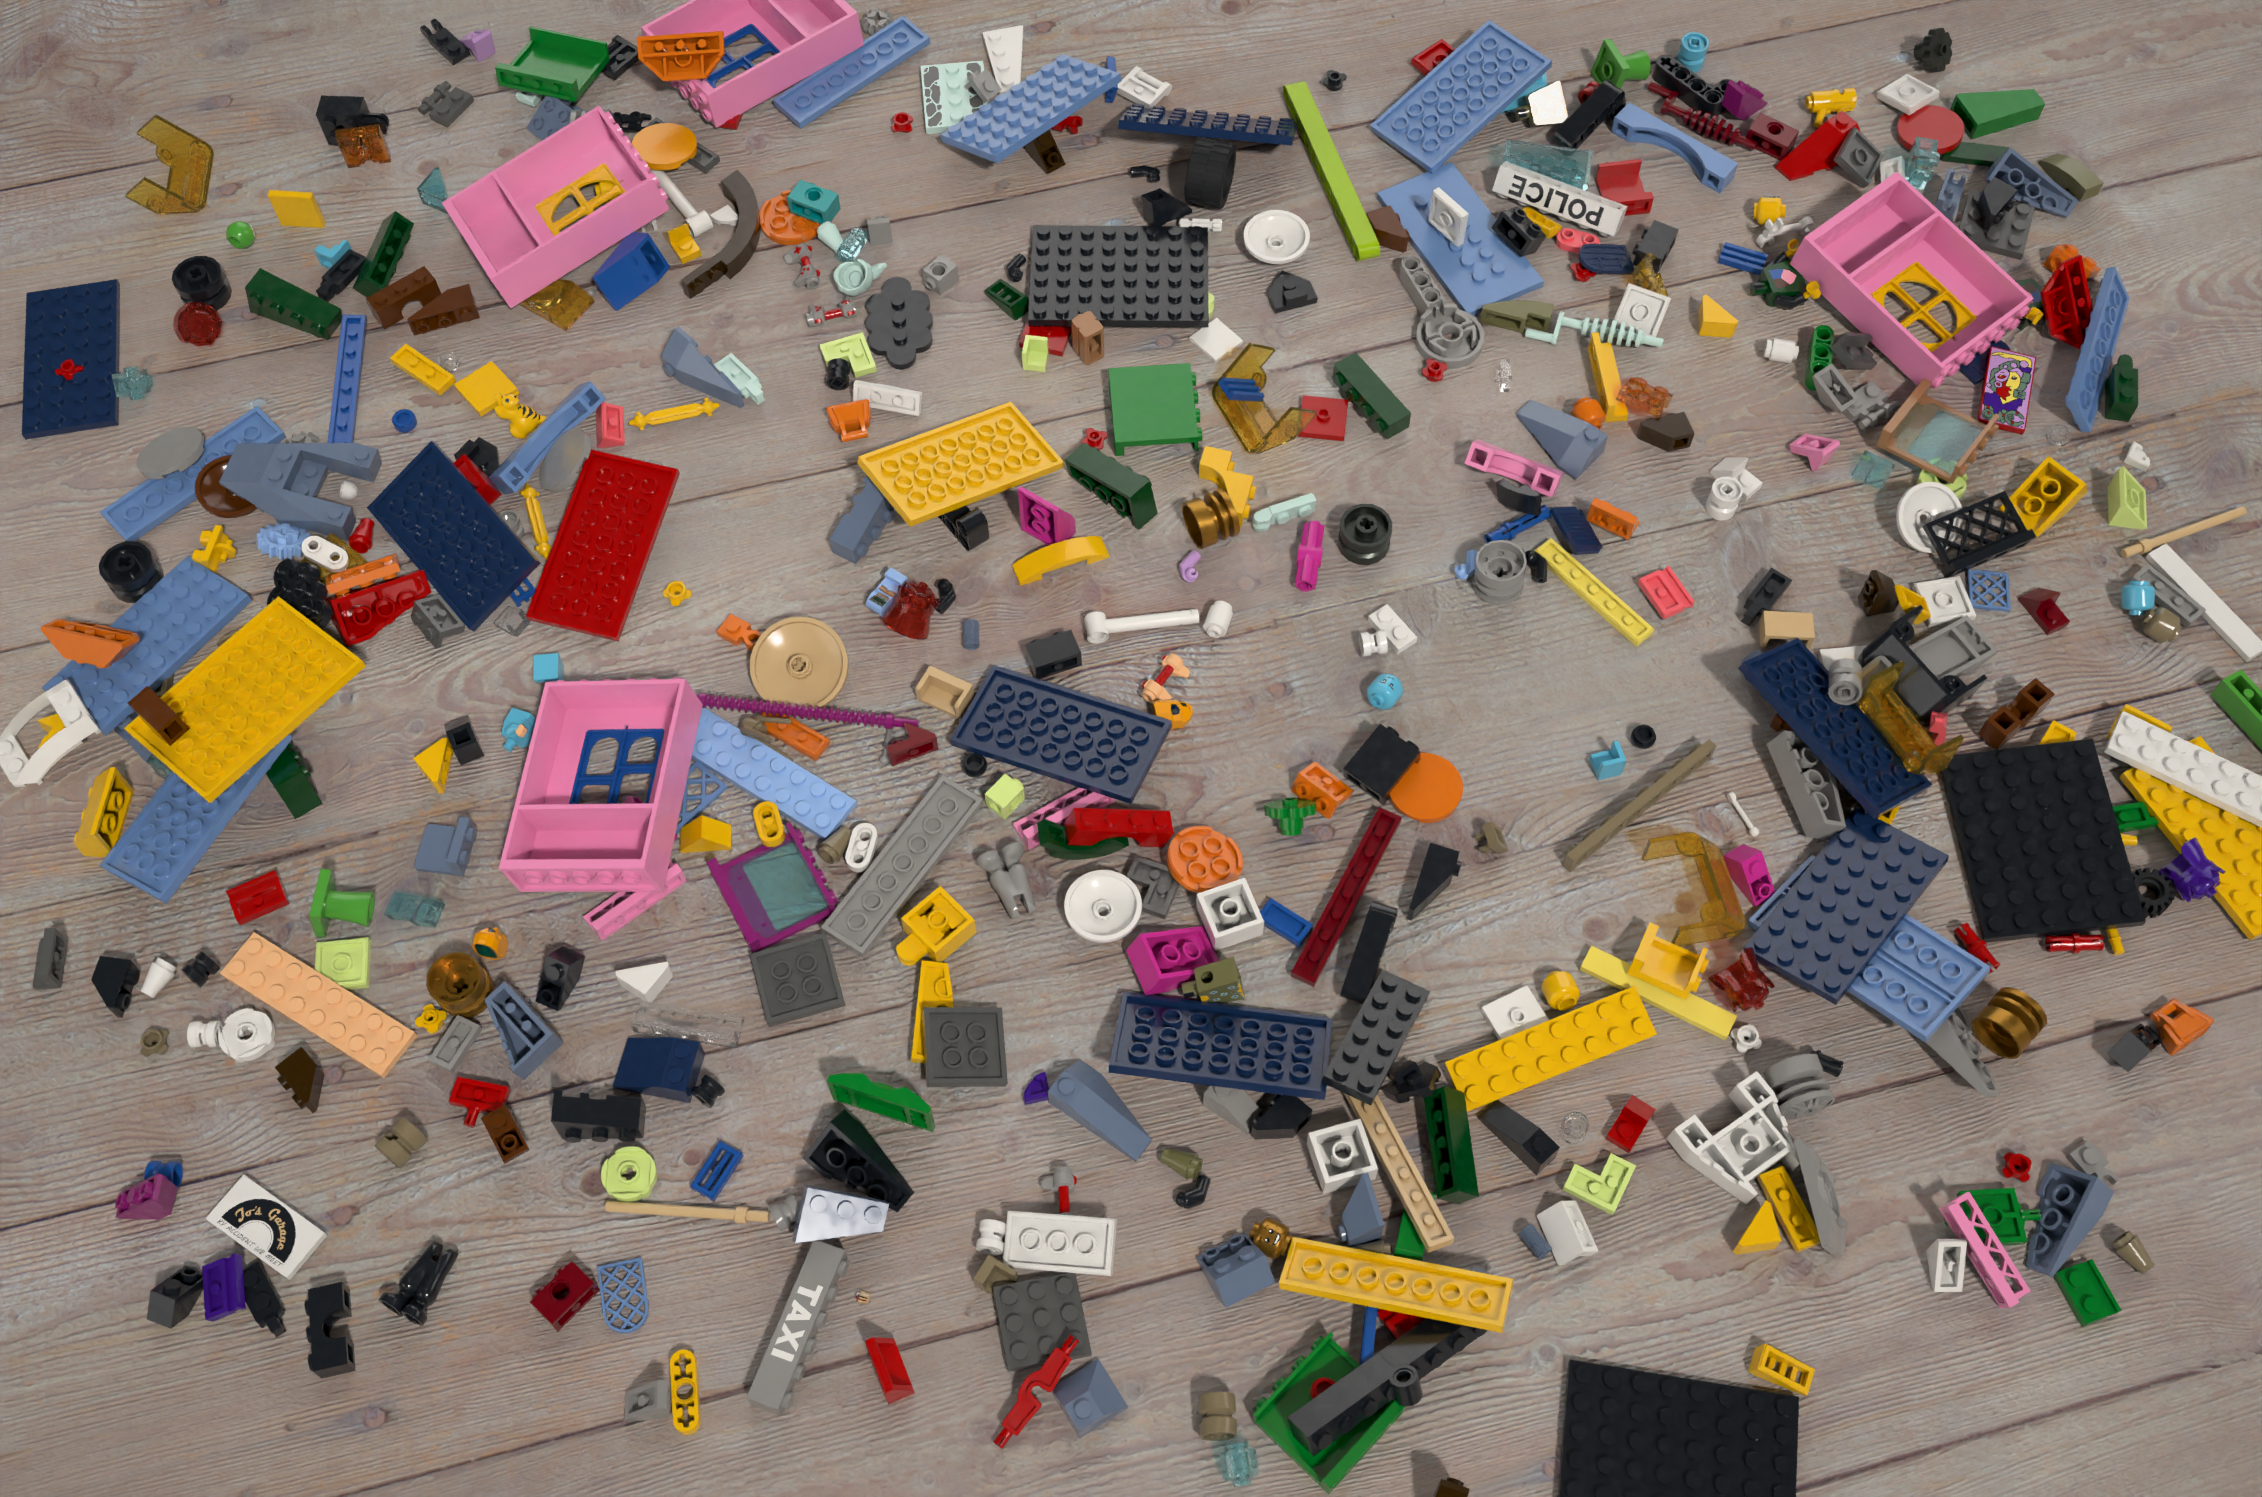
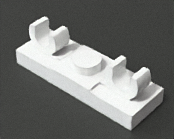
M859 380L854 382L853 401L868 399L871 408L914 416L921 414L922 392Z

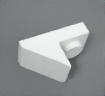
M1725 458L1710 471V474L1716 479L1731 477L1739 481L1743 488L1741 498L1745 501L1748 500L1761 488L1763 482L1745 469L1748 458Z

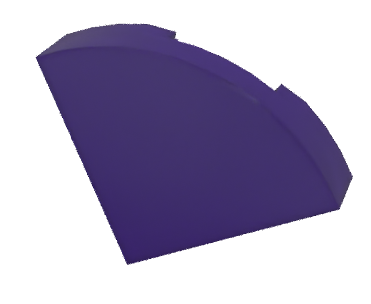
M1046 1072L1036 1075L1028 1084L1024 1092L1025 1105L1049 1100Z

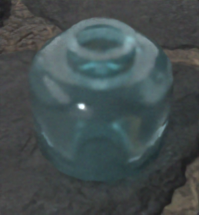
M1248 1442L1226 1444L1225 1450L1220 1452L1219 1459L1222 1477L1226 1481H1233L1234 1487L1250 1485V1478H1254L1259 1474L1256 1449L1248 1446Z

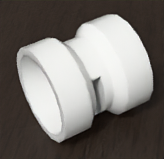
M1377 630L1373 634L1368 632L1359 633V646L1362 657L1370 656L1372 653H1378L1379 655L1387 654L1388 644L1385 630Z
M191 1021L187 1030L189 1046L191 1048L202 1047L203 1045L220 1047L218 1034L223 1029L222 1023L220 1021H209L208 1024H203L202 1021Z
M992 1219L981 1220L979 1225L981 1236L977 1240L976 1250L990 1255L1002 1254L1004 1249L1002 1238L1006 1233V1224Z

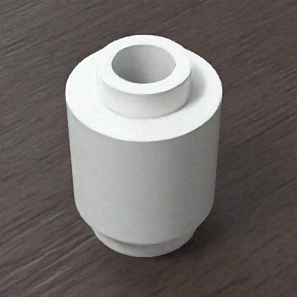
M1767 339L1763 357L1769 358L1770 361L1791 364L1792 359H1797L1799 346H1795L1796 342L1792 340Z
M1215 601L1210 606L1203 625L1204 630L1210 637L1219 638L1226 635L1233 616L1232 606L1225 601Z

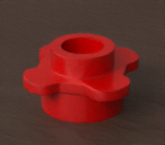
M899 112L893 116L894 124L891 126L893 132L912 131V116L905 112Z
M1581 262L1571 264L1570 269L1574 271L1573 276L1577 281L1586 282L1591 277L1596 276L1595 272L1586 269Z
M67 359L61 364L60 369H55L56 375L63 376L66 380H72L73 375L83 371L84 367L76 366L72 359Z
M1428 359L1426 367L1422 369V375L1431 382L1440 381L1443 379V373L1447 370L1448 366L1444 362L1440 363L1434 359Z
M1093 428L1086 429V436L1082 439L1081 443L1096 447L1098 450L1103 449L1107 433L1105 431L1099 432Z
M2006 1153L2003 1157L2005 1160V1168L2002 1169L2003 1176L2027 1182L2030 1179L2028 1172L2031 1169V1160L2022 1154Z

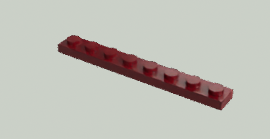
M1381 807L1378 808L1292 969L1291 977L1315 987L1402 820L1401 816Z

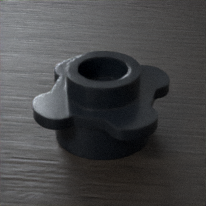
M1329 70L1326 74L1327 77L1323 79V85L1330 91H1338L1343 87V81L1346 80L1347 76L1344 73L1340 74L1337 71Z

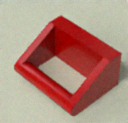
M872 1337L867 1339L865 1345L888 1405L914 1394V1389L894 1338Z

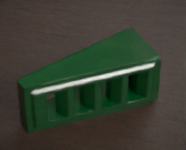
M999 279L984 290L985 295L1015 321L1029 310L1028 296L1002 279Z

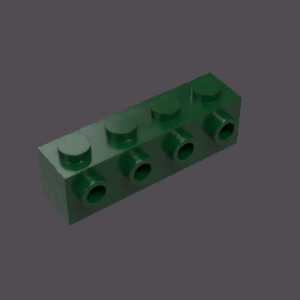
M396 211L382 221L353 289L368 298L389 286L388 282L396 271L395 266L403 255L402 250L411 237L410 232L414 225L413 222Z
M1356 352L1334 364L1332 375L1334 384L1346 393L1350 402L1355 403L1360 409L1361 414L1372 422L1378 433L1389 439L1409 427L1411 412Z
M1443 1086L1435 1089L1432 1096L1423 1097L1437 1199L1460 1204L1479 1197L1465 1094Z

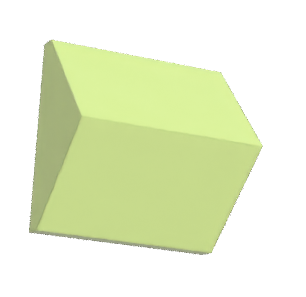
M2124 466L2120 467L2107 487L2108 525L2140 530L2147 529L2146 490Z

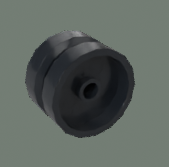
M194 256L185 259L173 271V285L184 305L192 312L208 314L217 311L225 306L231 298L232 289L230 283L224 275L220 264L214 258Z
M126 541L114 545L105 552L99 563L101 577L114 595L126 603H136L164 577L163 570L146 545L139 542Z

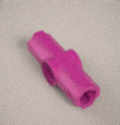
M1310 521L1304 524L1302 543L1299 544L1295 587L1304 592L1315 590L1318 568L1321 566L1324 525L1320 524L1319 521Z

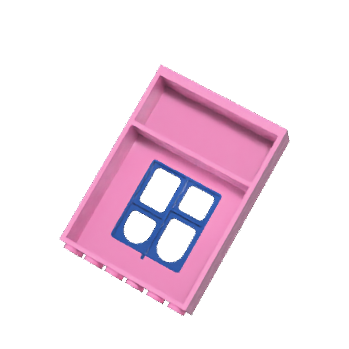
M690 0L641 27L643 36L723 31L725 47L751 33L763 43L760 47L738 59H733L725 50L722 60L727 65L711 73L707 79L670 82L673 87H678L682 96L691 101L694 109L700 110L704 119L707 122L710 121L716 128L864 45L858 13L845 0ZM766 52L774 54V56L755 66L751 63L752 60ZM740 67L746 69L745 72L716 87V83L721 77Z
M650 678L648 680L626 679L613 681L603 679L602 681L557 680L556 682H545L499 865V870L520 892H663L703 706L686 679ZM609 737L617 740L619 752L614 772L611 775H586L593 746L603 738ZM643 737H650L656 740L657 753L653 763H627L629 750L636 740ZM626 774H651L645 803L617 804L622 780ZM586 785H609L610 791L607 804H579L583 787Z

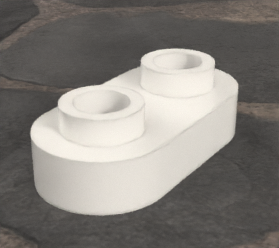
M309 536L302 543L304 556L331 572H342L349 565V558L344 549L319 536ZM313 544H317L318 548L312 550L310 549V546ZM334 555L340 556L337 561L331 560Z
M861 823L852 831L845 860L848 868L853 872H863L872 863L878 842V833L872 824ZM863 837H870L867 841L861 840ZM857 859H863L861 863H855Z

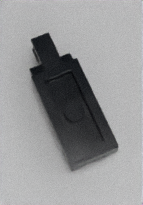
M349 249L321 277V286L316 290L318 297L328 302L334 297V294H339L359 274L366 257Z
M1771 568L1747 598L1743 607L1747 611L1744 613L1741 622L1750 626L1757 616L1761 618L1763 611H1770L1790 586L1792 579Z
M256 1262L243 1270L245 1302L260 1327L264 1328L267 1326L270 1332L275 1337H278L286 1332L280 1319L281 1316L285 1315V1308L263 1266Z

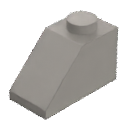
M1209 1086L1204 1093L1203 1106L1246 1134L1251 1131V1123L1260 1112L1263 1113L1244 1090Z

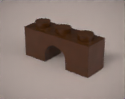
M423 266L369 296L366 300L373 316L385 330L404 319L402 308L407 302L417 300L424 307L438 297L441 291L436 279Z
M2037 678L2033 679L2019 691L2015 699L2007 707L2002 706L1985 721L1978 735L1995 750H1998L2045 710L2055 694Z

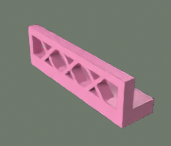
M1079 787L1013 823V828L1027 849L1030 850L1040 844L1037 823L1042 821L1047 813L1055 812L1045 818L1046 820L1065 826V821L1073 808L1104 809L1115 803V799L1095 792L1087 795L1089 790ZM1071 800H1075V801H1076V802H1074V803H1072V804H1070L1069 806L1066 807L1067 802H1069V801H1071ZM1027 824H1034L1025 830L1022 829Z
M671 860L669 862L663 892H632V894H630L631 892H617L584 915V920L598 938L603 941L687 882L682 869L677 863L674 865ZM621 899H625L621 903L616 905L617 902H619ZM600 914H603L601 917L593 921L594 918H596Z
M1965 1192L1939 1208L1956 1238L1967 1240L1966 1254L2000 1308L2013 1307L2019 1303V1298L2031 1292L1970 1192ZM1966 1201L1971 1209L1969 1220L1959 1205ZM1974 1226L1982 1228L1986 1233L1985 1245L1976 1233ZM1989 1251L1998 1253L2002 1259L2000 1270L1989 1254ZM2004 1277L2013 1278L2020 1290L2013 1292Z

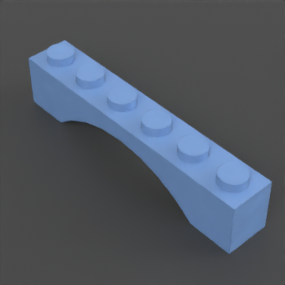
M1628 103L1614 118L1611 133L1627 142L1653 144L1676 153L1692 166L1703 185L1719 194L1733 180L1738 166L1737 162L1641 108Z
M591 381L579 384L492 473L489 479L504 495L516 493L532 476L534 470L547 455L556 440L566 431L576 427L591 415L606 398Z

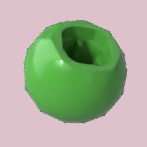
M236 221L228 226L226 239L234 247L245 249L254 243L255 231L247 222Z

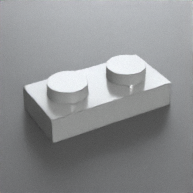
M457 1015L429 1057V1062L453 1074L482 1031L481 1026Z

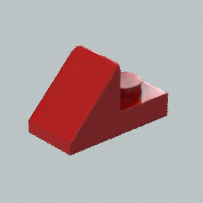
M1632 1095L1605 1139L1629 1153L1656 1109Z

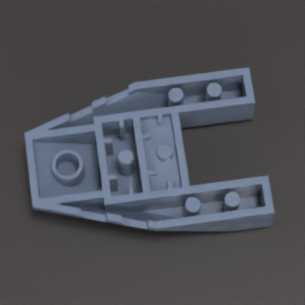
M237 443L219 483L243 500L246 499L254 504L260 511H265L279 523H287L290 526L348 541L356 523L352 508L316 498L328 471L374 483L382 462L378 449L357 443Z

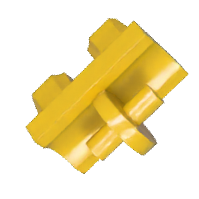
M215 525L213 531L202 530L200 542L202 546H206V549L194 550L192 560L216 574L220 562L225 563L227 558H235L237 551L232 547L233 541L223 533V527Z

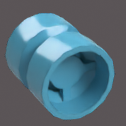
M1698 32L1685 34L1681 40L1676 60L1692 72H1699L1703 67L1709 46L1707 37Z

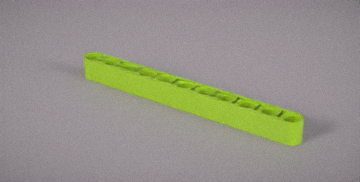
M1300 81L1284 85V100L1294 122L1297 123L1300 136L1356 260L1359 262L1379 257L1380 245L1306 82Z

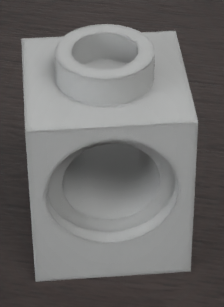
M942 254L923 269L925 286L940 296L959 280L957 265Z

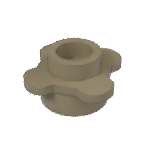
M161 1029L159 1031L149 1030L143 1033L140 1040L143 1047L140 1051L141 1054L148 1057L154 1053L161 1055L166 1053L168 1050L166 1045L168 1032Z

